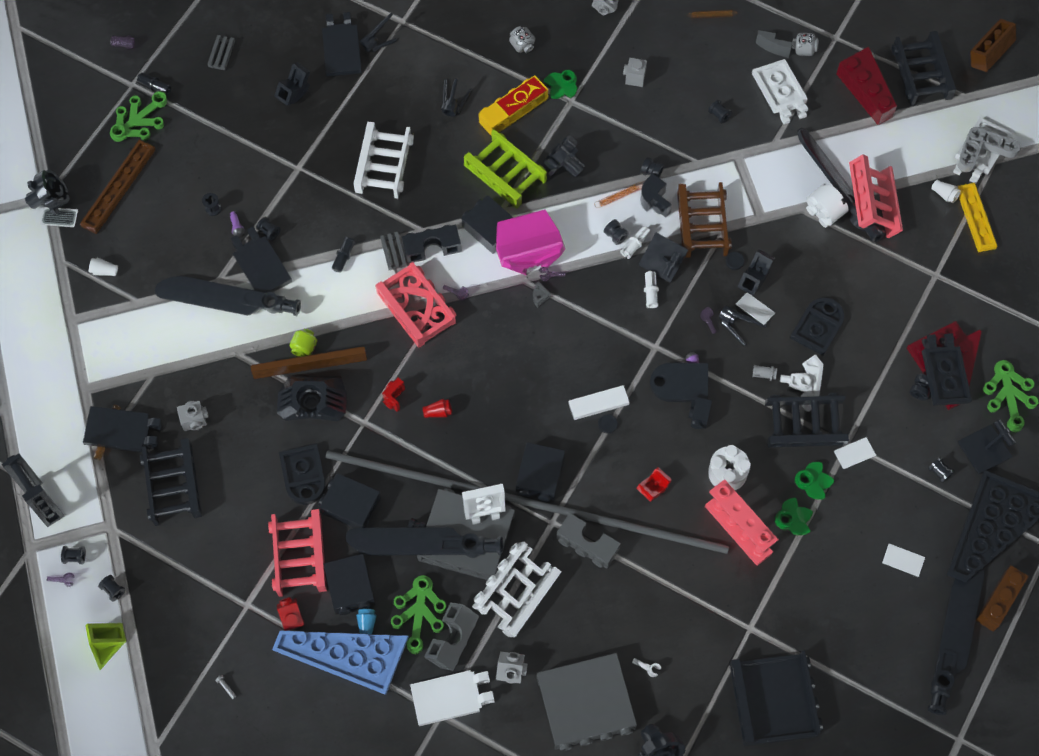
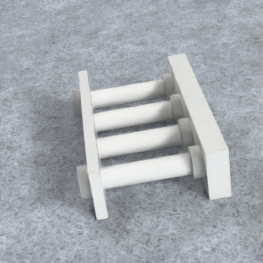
M367 122L354 180L355 193L363 194V189L367 186L393 189L394 198L398 199L399 192H403L404 181H402L409 145H413L414 135L411 134L410 127H406L405 135L378 132L374 122ZM377 139L403 142L401 151L376 148L373 144ZM374 155L400 158L398 166L372 163L370 158ZM367 171L396 173L395 182L369 179Z

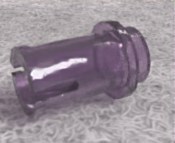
M113 35L111 37V46L125 47L127 50H130L135 46V39L129 35L127 37Z

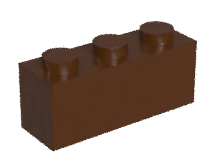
M999 19L970 51L971 67L987 72L1016 41V24Z
M1010 565L1003 573L976 621L994 632L1002 623L1029 576Z

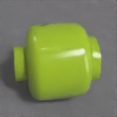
M309 329L298 330L294 333L289 345L292 349L291 352L298 357L312 355L317 345V339L314 336V332Z

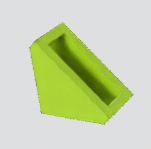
M91 623L85 625L89 646L99 670L126 643L123 623Z

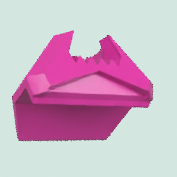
M545 209L497 223L496 251L501 266L512 271L527 275L529 267L533 268L535 265L539 266L540 264L546 270L566 249L560 231Z

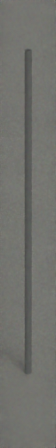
M327 451L326 458L453 489L470 491L483 488L332 451ZM504 493L505 501L566 516L571 513L579 519L725 554L728 553L729 546Z

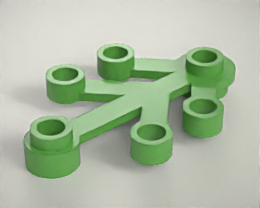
M161 91L155 92L152 95L153 102L139 113L138 107L141 106V100L139 96H132L129 100L131 104L129 121L124 124V118L127 117L128 112L125 107H118L116 109L117 121L110 130V136L117 142L123 141L127 137H140L142 140H148L151 134L147 128L140 130L130 129L134 126H154L155 129H162L164 127V121L161 117H145L156 108L165 107L167 104L165 93Z
M1001 360L994 367L995 376L984 385L983 391L988 395L993 394L996 390V385L1001 379L1004 387L994 399L989 401L987 409L990 412H997L1001 402L1006 397L1011 416L1007 422V427L1012 432H1019L1025 422L1019 416L1015 397L1025 403L1029 409H1034L1039 401L1037 397L1028 396L1013 386L1011 379L1020 384L1024 391H1030L1034 387V381L1030 378L1024 379L1014 372V367L1009 361ZM1025 382L1029 383L1031 387H1027ZM987 386H991L993 390H988ZM1029 400L1034 401L1035 404H1030ZM991 404H995L997 408H993ZM1014 420L1019 421L1020 424H1016Z
M424 575L418 576L413 581V588L403 596H397L394 599L395 607L403 609L408 601L417 596V601L413 606L401 615H395L391 619L393 628L399 629L403 626L404 622L414 616L412 637L407 641V649L412 654H418L423 650V641L420 638L423 616L430 623L435 633H440L444 629L443 622L436 619L425 605V597L434 604V609L437 613L445 612L446 603L435 595L432 591V580ZM421 582H425L426 587L421 588L419 587V584ZM400 599L404 601L402 605L396 604ZM438 604L444 605L443 609L440 610L436 606ZM400 619L401 623L399 625H395L393 623L394 620ZM436 623L441 624V628L435 629L434 625ZM417 641L419 644L417 647H412L411 643Z

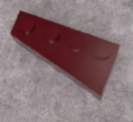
M867 47L841 61L836 75L876 124L880 125L893 118L897 105L870 48Z

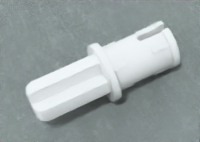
M643 226L634 237H630V241L620 251L625 258L630 259L633 253L642 247V242L649 236L651 230L647 226Z
M648 271L645 273L646 287L644 288L647 301L646 306L647 308L658 307L657 292L659 291L656 273Z

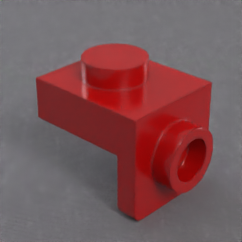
M399 377L395 381H390L385 388L386 390L382 393L383 403L389 409L393 408L396 411L400 409L396 398L405 390L404 382Z
M657 467L652 475L642 481L636 489L651 502L665 492L671 482V478Z
M291 597L280 600V603L277 604V611L284 631L303 626L304 622L296 598L291 599Z

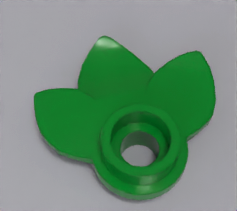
M564 70L562 73L554 72L544 79V83L552 86L550 97L553 99H559L564 95L572 98L577 92L575 84L577 77L571 70Z
M821 462L808 464L805 470L799 471L795 476V484L800 489H804L809 497L816 500L825 499L824 490L834 483L832 477L822 472L823 464ZM806 478L808 482L803 483L801 479Z
M790 498L783 503L782 510L776 514L775 523L780 529H788L794 535H806L810 533L806 523L810 520L813 511L808 508L798 507L797 499ZM786 518L788 523H783L781 519Z

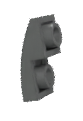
M758 30L756 44L773 54L789 58L792 42L775 39L776 33Z

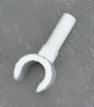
M635 658L632 662L647 670L651 677L658 676V674L652 672V667L658 670L661 669V666L657 663L649 665Z

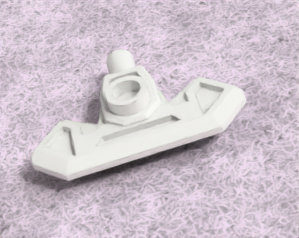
M817 355L812 356L802 364L807 373H793L790 376L781 375L780 382L789 383L790 387L804 392L800 397L820 395L823 363ZM802 405L805 411L809 412L811 410V405Z

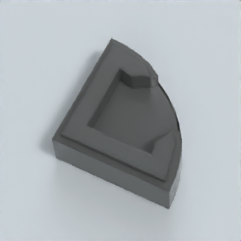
M539 281L533 290V301L537 308L551 297V293Z

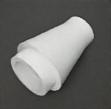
M936 180L931 188L945 201L952 203L958 199L961 192L958 186Z
M98 257L91 259L89 272L93 273V275H117L118 265Z

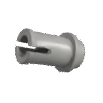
M754 365L753 377L767 378L770 381L772 379L776 380L777 368H773L774 366Z

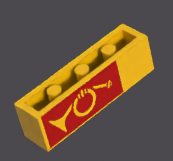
M535 75L530 79L524 80L520 86L512 88L508 94L496 99L492 105L484 107L479 113V123L490 135L493 129L498 133L545 102L548 99V88Z

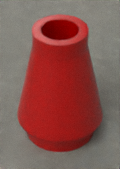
M443 398L423 407L424 417H448V415L452 414L450 400H444Z

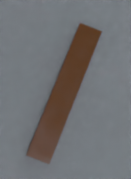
M140 139L81 221V227L95 234L99 232L156 150L153 145Z
M363 346L251 365V372L253 378L258 379L367 361V356Z

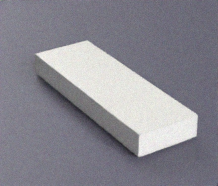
M623 385L569 400L568 404L574 420L627 406L629 405V399Z

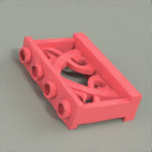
M412 262L387 280L377 283L375 287L379 297L417 347L420 348L426 341L451 325L456 324L455 317L457 315L451 306L448 308L445 304L446 301L443 295L434 290L435 286L432 281L424 277L425 274L422 268ZM413 276L417 279V282L414 284L409 279L408 287H404L403 281L406 277ZM397 283L400 284V287H399V288H394V289L388 290L389 288H391V287L394 286L395 284H397ZM401 295H404L405 301L403 303L397 302L399 298L402 299ZM408 295L427 298L424 314L418 311H404L409 303ZM437 312H441L445 316L444 320L440 323L430 320L431 317L433 319H440V317L436 316ZM413 316H418L417 321L415 322L412 321L411 318ZM427 324L432 326L431 329L427 330L423 334L421 333L427 326Z

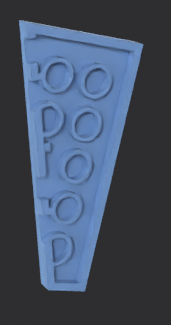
M279 631L272 650L386 695L409 636Z

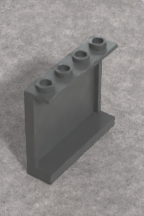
M438 489L426 528L450 527L460 536L468 533L485 536V538H498V536H502L504 548L512 519L515 517V510L505 505V511L499 512L500 519L492 520L491 514L480 517V523L473 525L472 519L466 520L462 495L455 494L450 489ZM476 543L469 544L467 548H473ZM486 553L476 558H470L466 555H417V558L421 562L488 580L497 573L501 555H498V553Z
M617 653L537 673L538 686H540L555 750L567 751L573 748L572 745L576 744L581 746L590 745L593 743L592 740L596 739L606 741L612 739L615 734L621 733V736L632 734L633 730L636 729L637 724Z

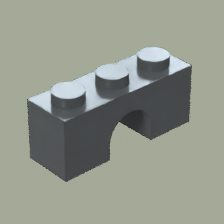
M569 513L557 531L558 542L565 547L570 546L574 548L575 552L582 557H589L596 566L608 569L619 552L621 543L604 533L596 542L586 541L582 536L586 530V522Z
M450 603L442 619L449 626V637L446 641L433 639L424 657L441 669L453 671L458 664L463 649L467 645L472 630L476 626L479 615L463 604Z

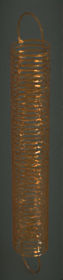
M732 10L700 11L701 18L712 17L713 13L715 17H720V14L722 17L733 16ZM693 12L694 18H699V12Z
M629 186L627 187L628 189L620 190L614 193V195H609L603 198V200L601 199V201L596 202H600L599 204H604L605 206L606 203L604 202L611 203L609 200L615 201L613 198H620L617 196L624 197L625 195L622 194L627 196L629 193L625 191L631 194L638 189Z

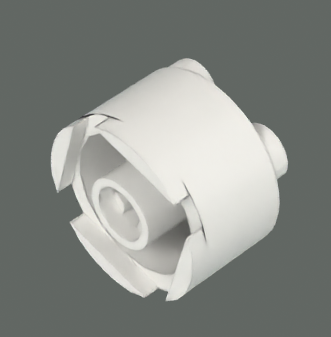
M826 183L822 184L806 199L808 203L807 211L812 216L816 215L819 218L820 224L825 228L831 226L848 212L847 203H842L841 199L843 196L830 184L826 186Z
M734 445L718 449L713 454L709 465V479L711 483L716 486L725 479L734 490L742 487L750 470V462L747 455Z

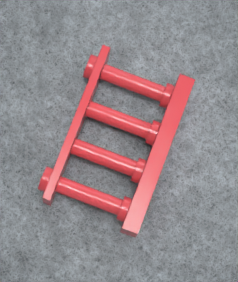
M864 154L849 162L859 227L866 228L873 223L885 226L887 238L903 231L893 167L889 166L880 172L872 169L869 166L868 156ZM871 176L877 178L878 185L872 183ZM874 192L880 194V201L875 200ZM876 208L882 210L883 217L877 215Z
M724 479L709 491L714 498L706 503L705 507L758 566L772 555L773 551L770 547L778 541V538Z
M319 509L311 510V517H308V519L279 523L276 515L272 514V521L268 522L269 533L273 535L275 579H272L273 591H276L279 597H283L282 588L311 584L317 586L319 592L327 591L322 519ZM305 527L313 530V536L309 538L279 541V530ZM306 546L314 548V555H311V557L290 560L280 559V549ZM308 565L315 567L316 574H312L310 577L282 580V568Z

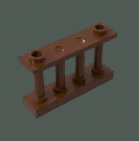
M719 182L718 189L714 192L686 191V184H678L677 198L681 243L683 247L688 249L685 258H690L691 251L695 248L723 247V256H727L728 250L732 248V240L728 238L724 202L727 199V191L723 189V182ZM698 199H718V207L691 209V207H688V202ZM719 215L720 224L693 225V223H689V218L691 216ZM721 231L722 240L694 241V239H691V234L693 232Z

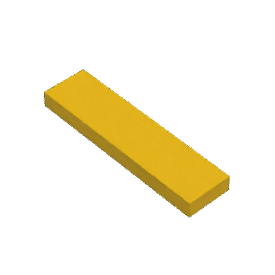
M975 183L958 186V189L961 190L959 200L977 251L983 252L996 249L997 243Z

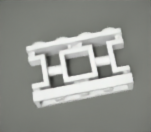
M526 542L515 543L510 548V555L499 563L497 567L499 570L486 581V588L475 596V603L472 606L474 609H478L481 614H487L491 608L501 616L503 620L498 625V628L502 629V632L508 637H515L561 573L559 569L552 567L549 562H544L539 568L527 557L533 549L528 547ZM517 559L526 565L522 572H519L516 568H511ZM532 571L538 576H542L536 585L528 579ZM513 576L526 585V588L517 600L504 590ZM494 591L503 597L498 605L492 600H488ZM509 603L515 608H519L513 617L504 611Z

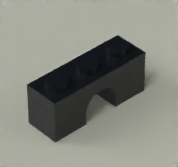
M456 224L444 225L441 228L426 229L423 232L408 233L402 236L408 264L426 260L425 249L431 245L439 246L444 256L462 252Z

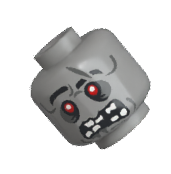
M518 26L510 33L509 41L517 52L528 53L534 48L535 37L527 27Z
M798 33L796 39L793 38L792 49H795L796 54L799 56H813L818 51L819 39L813 33Z

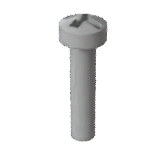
M223 675L218 676L215 681L222 685L232 699L236 698L237 696L224 681L225 677Z

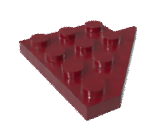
M955 321L929 335L935 334L937 347H942L939 339L945 338V334L953 333L954 346H960L968 385H970L981 330L966 336ZM927 336L909 344L907 350L921 371L927 375L922 350L925 349L922 339H927ZM960 404L945 405V406L947 407L948 410H950V409H952V408H954V407H956V406H958V405H960Z

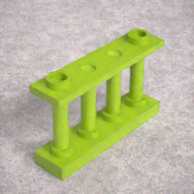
M493 129L491 131L493 142L477 156H473L468 152L464 156V166L517 209L522 205L521 193L536 179L545 183L547 181V172L543 166L537 165L510 143L502 133H498ZM498 146L505 151L490 167H486L482 163V160ZM512 157L518 162L504 177H499L495 174V171L509 158ZM523 168L532 173L517 188H512L508 185V182Z

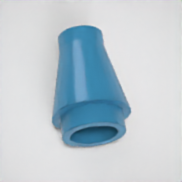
M359 609L356 615L359 633L372 635L377 616L375 615V610Z

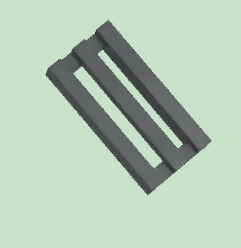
M217 35L208 61V67L226 70L235 43L234 38L228 39L226 36L221 38V35ZM227 43L228 47L222 65H219Z
M394 232L393 235L391 233L387 234L385 237L381 235L380 239L388 270L406 267L407 264L398 232ZM394 239H396L402 263H398L393 244ZM386 241H389L395 265H391Z

